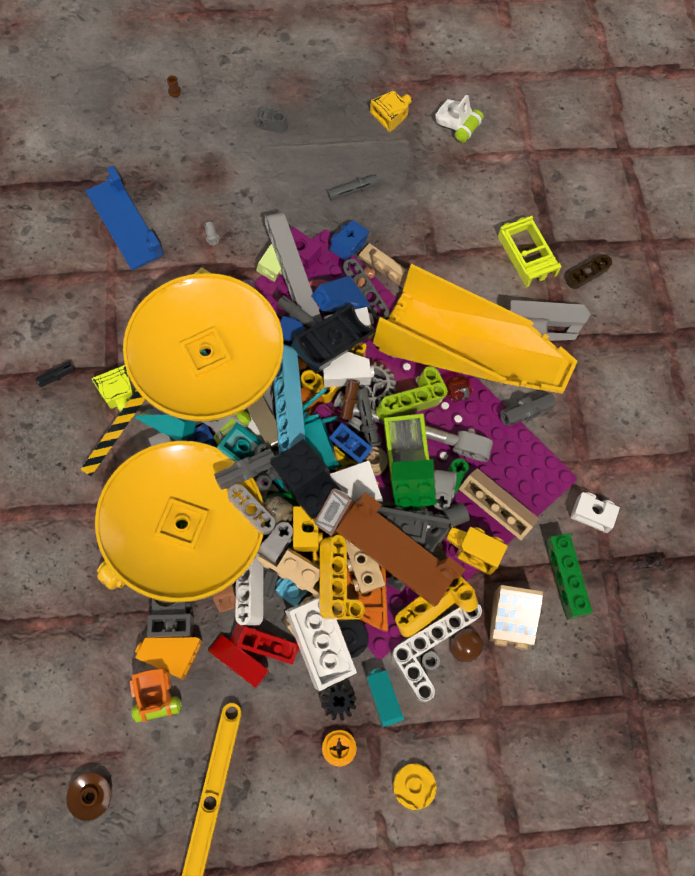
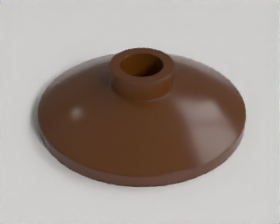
M87 773L77 777L69 786L66 795V804L69 812L75 818L82 821H90L100 817L109 807L111 788L107 780L99 774ZM90 792L94 793L92 801H89L87 798Z

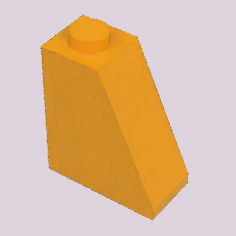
M197 637L145 638L143 642L138 644L135 658L155 668H165V671L170 675L184 681L202 641Z

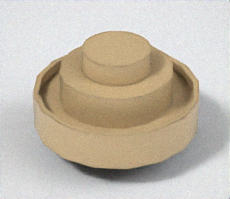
M372 447L374 451L366 461L370 462L374 476H378L386 470L388 456L381 448Z

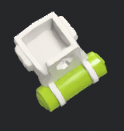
M465 95L461 102L447 99L436 113L437 123L455 130V138L462 143H465L471 137L472 133L484 119L481 111L471 109L468 95Z

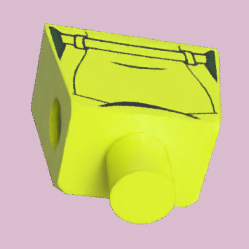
M125 365L92 378V381L110 409L118 407L119 412H121L134 394L133 384Z

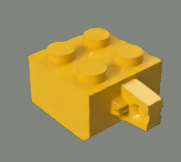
M452 527L446 539L458 548L456 552L457 559L490 576L498 568L508 547L502 539L490 537L485 534V531L477 527H470L467 532Z

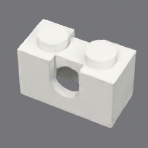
M582 492L577 497L570 518L608 533L614 527L620 507L609 500H603V502L597 500L596 496L592 493ZM592 507H596L599 510V514H596Z

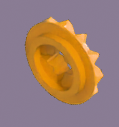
M336 730L325 737L322 752L324 758L331 765L345 766L356 755V742L348 732ZM338 738H340L342 746L349 747V749L342 751L341 758L337 755V751L330 750V747L337 746Z

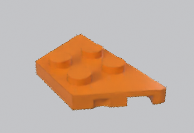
M379 565L385 586L362 595L360 591H355L352 579H355L353 571H348L347 569V599L359 600L365 608L364 615L359 620L387 632L385 569Z

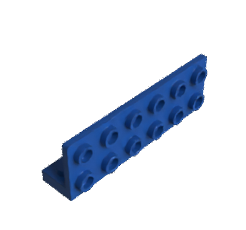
M110 166L107 168L108 180L86 190V193L130 269L133 271L164 256L153 231H149L125 191L121 178L114 166Z

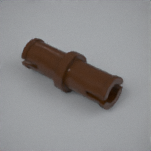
M348 379L346 393L342 398L344 402L340 417L343 419H352L354 406L358 401V398H356L360 384L358 380Z

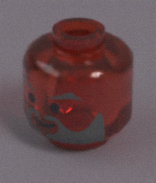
M458 376L447 380L446 388L448 392L446 398L450 397L453 403L469 399L470 394H472L469 379H466L464 376Z

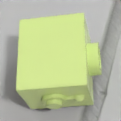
M271 244L259 261L256 271L275 282L279 274L283 275Z

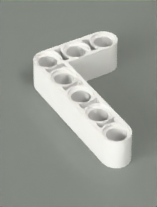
M479 604L475 609V617H470L467 612L459 607L394 649L392 659L418 701H430L434 697L435 689L418 662L417 657L475 622L482 614V608ZM450 618L458 620L459 626L457 628L449 624ZM432 629H439L442 637H433ZM416 639L423 640L425 644L424 649H417L414 641ZM404 650L407 653V659H398L396 652ZM415 668L418 671V678L411 679L408 676V669ZM425 686L429 689L430 694L428 698L420 696V687Z

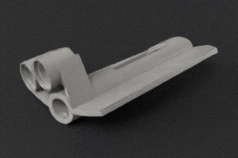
M510 301L509 311L534 323L533 327L542 335L546 333L549 336V341L575 340L591 315L585 305ZM547 326L569 327L566 333H548Z

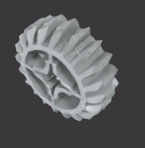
M376 361L370 366L374 367V376L380 379L371 378L370 385H372L373 390L371 391L369 385H359L358 390L368 389L370 406L374 410L384 397L393 395L396 392V381L393 380L394 375L389 374V368L383 370V364L378 367ZM386 389L381 395L375 397L377 392Z

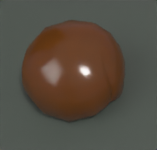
M473 629L460 630L450 641V651L453 657L460 662H472L483 650V641L480 635Z

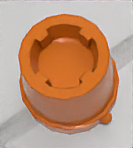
M305 387L301 388L303 405L316 395ZM320 396L304 412H308L312 416L315 409L324 404L325 399Z

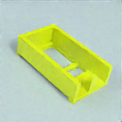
M533 216L520 218L511 224L506 223L500 228L498 238L525 287H529L534 278L538 277L540 281H543L550 272H552L554 277L558 275L562 266L555 259L533 221ZM527 230L537 248L520 253L510 235ZM538 250L542 255L541 258L528 263L522 257Z

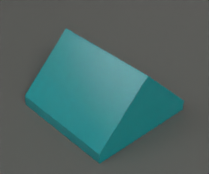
M237 422L218 445L217 449L234 462H238L249 456L250 458L255 456V448L265 443Z

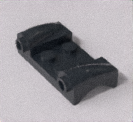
M350 304L344 309H339L335 314L303 333H298L292 339L293 343L291 346L310 369L317 374L330 366L332 361L348 351L370 341L375 331L366 327L359 320L354 306Z

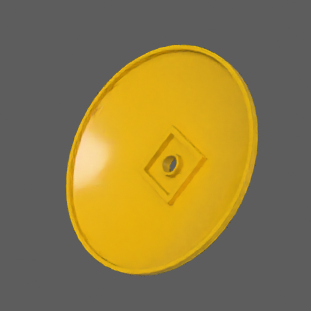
M199 273L179 277L152 291L133 312L123 340V356L126 370L141 396L158 410L173 417L191 421H212L230 417L257 402L274 382L281 366L284 350L283 334L279 319L265 297L256 289L238 279L212 273ZM203 349L211 350L208 356H202L200 353Z
M172 441L148 447L122 463L104 486L98 500L95 515L97 543L106 564L115 576L137 593L165 602H191L205 599L225 590L236 582L252 564L263 539V534L259 533L229 502L228 491L230 487L221 490L215 479V473L233 466L236 462L211 445L193 441ZM253 478L236 483L245 487L264 507L261 493ZM234 491V492H233V493H234L233 498L239 497V498L242 500V504L240 505V506H242L243 503L245 502V501L241 498V493H242V492L236 493V492ZM248 505L245 510L248 514H255L257 507L255 505ZM260 513L258 518L262 521L261 527L263 528L265 527V522L261 519L262 513ZM179 520H185L188 525L184 529H179L176 523Z

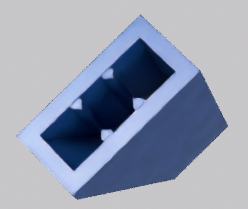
M350 276L320 284L311 296L319 308L327 312L336 313L339 309H344L350 304L354 306V309L368 308L370 305Z

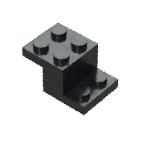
M304 439L270 462L271 466L284 481L288 492L311 520L319 514L333 488L341 490L331 478L328 467Z

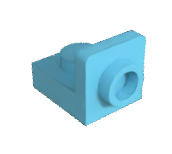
M280 578L275 585L277 587L275 590L276 594L293 607L297 606L308 593V590L299 589L289 579Z

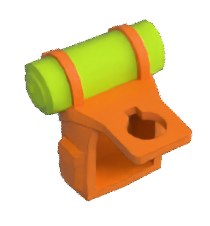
M165 668L151 669L132 675L130 680L131 695L136 698L137 705H133L132 717L136 723L148 722V720L165 716L171 717L180 713L181 701L178 696L171 697L169 692L171 688L170 676L165 671Z

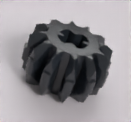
M334 684L335 692H332L329 687L326 688L330 696L322 695L321 697L323 700L328 701V703L321 704V708L329 707L325 715L328 716L331 712H334L332 716L334 721L337 714H340V720L344 721L343 713L345 712L348 717H351L352 714L348 708L356 709V706L350 704V702L356 701L357 698L355 696L349 698L353 690L349 689L345 693V684L342 685L341 691L338 690L337 684ZM335 697L338 699L342 697L345 700L343 701L345 705L342 708L333 705Z

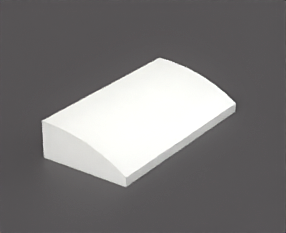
M320 597L287 609L285 612L314 688L321 691L357 672L337 620H327L321 616L319 610Z

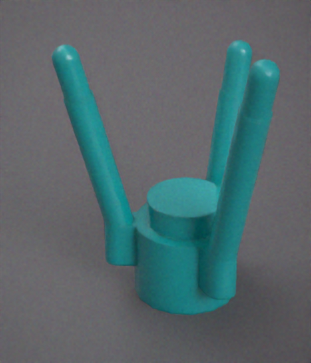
M323 388L302 406L304 425L319 417V414L310 416L304 410L325 393L326 388ZM337 416L321 420L324 423L337 420Z

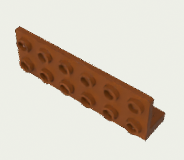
M365 492L356 500L344 520L337 527L336 532L432 606H437L451 582L462 576L465 568L450 557L442 561L438 560L377 513L382 504Z

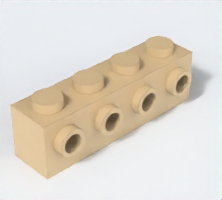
M478 468L467 477L459 488L461 492L521 541L539 520L536 515Z
M345 539L348 556L347 568L348 571H353L355 579H352L355 591H360L362 595L384 587L385 582L378 563Z

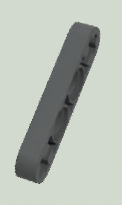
M348 259L343 265L346 275L350 276L356 286L360 278L366 279V286L363 288L358 287L366 299L369 293L376 294V300L370 303L368 309L374 318L379 321L381 317H377L379 311L376 307L371 308L378 304L382 310H386L384 312L385 316L381 318L387 320L390 315L389 308L361 265L355 259ZM351 263L352 265H356L354 267L358 273V275L356 276L351 270L348 271V269L350 268L349 265Z

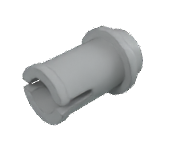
M211 221L206 222L203 226L207 235L206 241L210 245H216L219 243L220 236L216 232L215 224Z

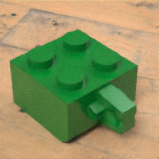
M433 460L392 462V486L396 507L412 506L413 511H421V506L437 505Z

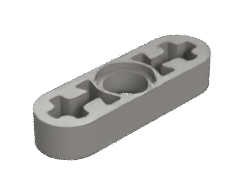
M239 484L231 486L228 491L229 502L259 533L264 535L270 534L275 527L273 516L245 487ZM234 491L236 493L242 492L241 498L245 501L242 506H240L242 500L239 497L233 498ZM248 505H255L257 512L255 514H248L245 508ZM260 513H262L261 519L264 522L270 521L269 528L266 526L261 527L262 521L258 518Z

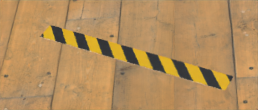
M137 389L82 466L81 470L89 476H92L144 402L145 399Z

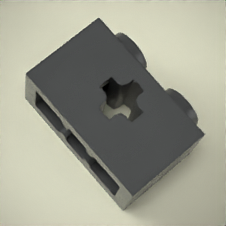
M191 614L148 615V638L193 637L194 617Z

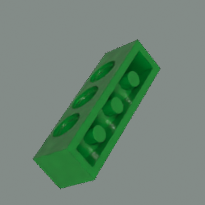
M567 533L550 537L545 544L566 619L570 620L588 616L593 611L571 535Z

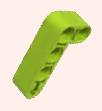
M431 366L426 367L417 380L419 388L384 397L376 408L378 418L384 420V418L404 416L438 406L448 392L439 371Z

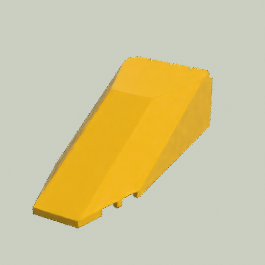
M413 264L410 265L403 289L405 293H402L389 318L385 320L380 317L373 344L379 347V351L389 356L499 383L563 394L577 364V360L561 346L558 349L548 340L549 336L546 333L542 335L533 327L534 323L424 269Z

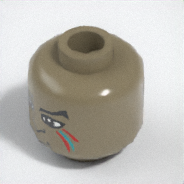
M272 496L264 503V508L275 519L276 526L281 522L290 523L293 519V505L282 496Z

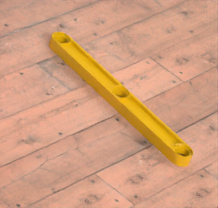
M235 703L227 704L221 713L182 876H204L242 717V710ZM230 707H235L238 710V715L233 720L228 719L226 716V711ZM209 796L214 797L217 802L213 810L206 809L204 805L205 799Z

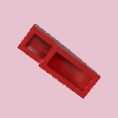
M220 635L208 651L256 689L270 672L223 635Z

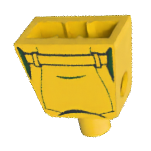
M391 91L371 100L370 113L391 132L408 116V105L412 101L408 94L400 97L395 91Z

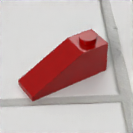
M238 623L230 639L236 647L292 665L299 649L298 643L258 627L245 626Z

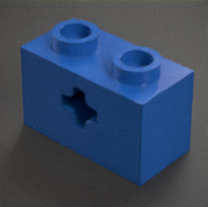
M352 220L348 225L345 224L338 234L335 233L330 241L332 243L330 251L344 261H347L366 243L370 231Z
M343 423L339 425L329 438L359 464L365 462L374 451L368 443Z

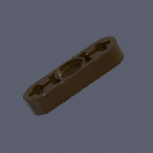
M606 254L599 255L573 270L567 277V285L572 289H577L604 274L612 265L611 257ZM586 268L592 269L593 272H594V274H592V275L587 274V273L585 272V269H586ZM581 275V277L579 278L578 281H577V280H575V281L572 280L573 278H574V279H577V278Z

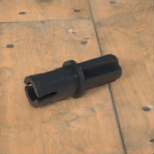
M68 361L54 369L52 367L50 371L35 379L39 387H44L56 380L60 381V378L75 371Z

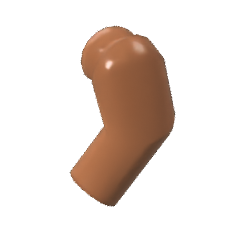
M366 267L364 271L370 279L374 278L375 270ZM360 278L357 281V286L360 288L365 287L366 279Z

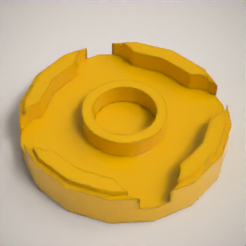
M408 764L402 767L395 775L393 791L397 801L404 807L411 810L427 807L435 798L437 790L436 781L432 772L425 766Z

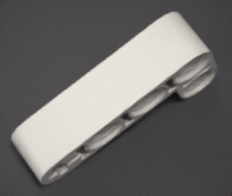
M260 552L257 553L250 567L236 581L235 617L240 625L257 627L263 621V566L257 560Z

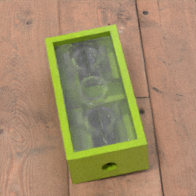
M424 414L384 418L392 498H394L392 462L429 460Z

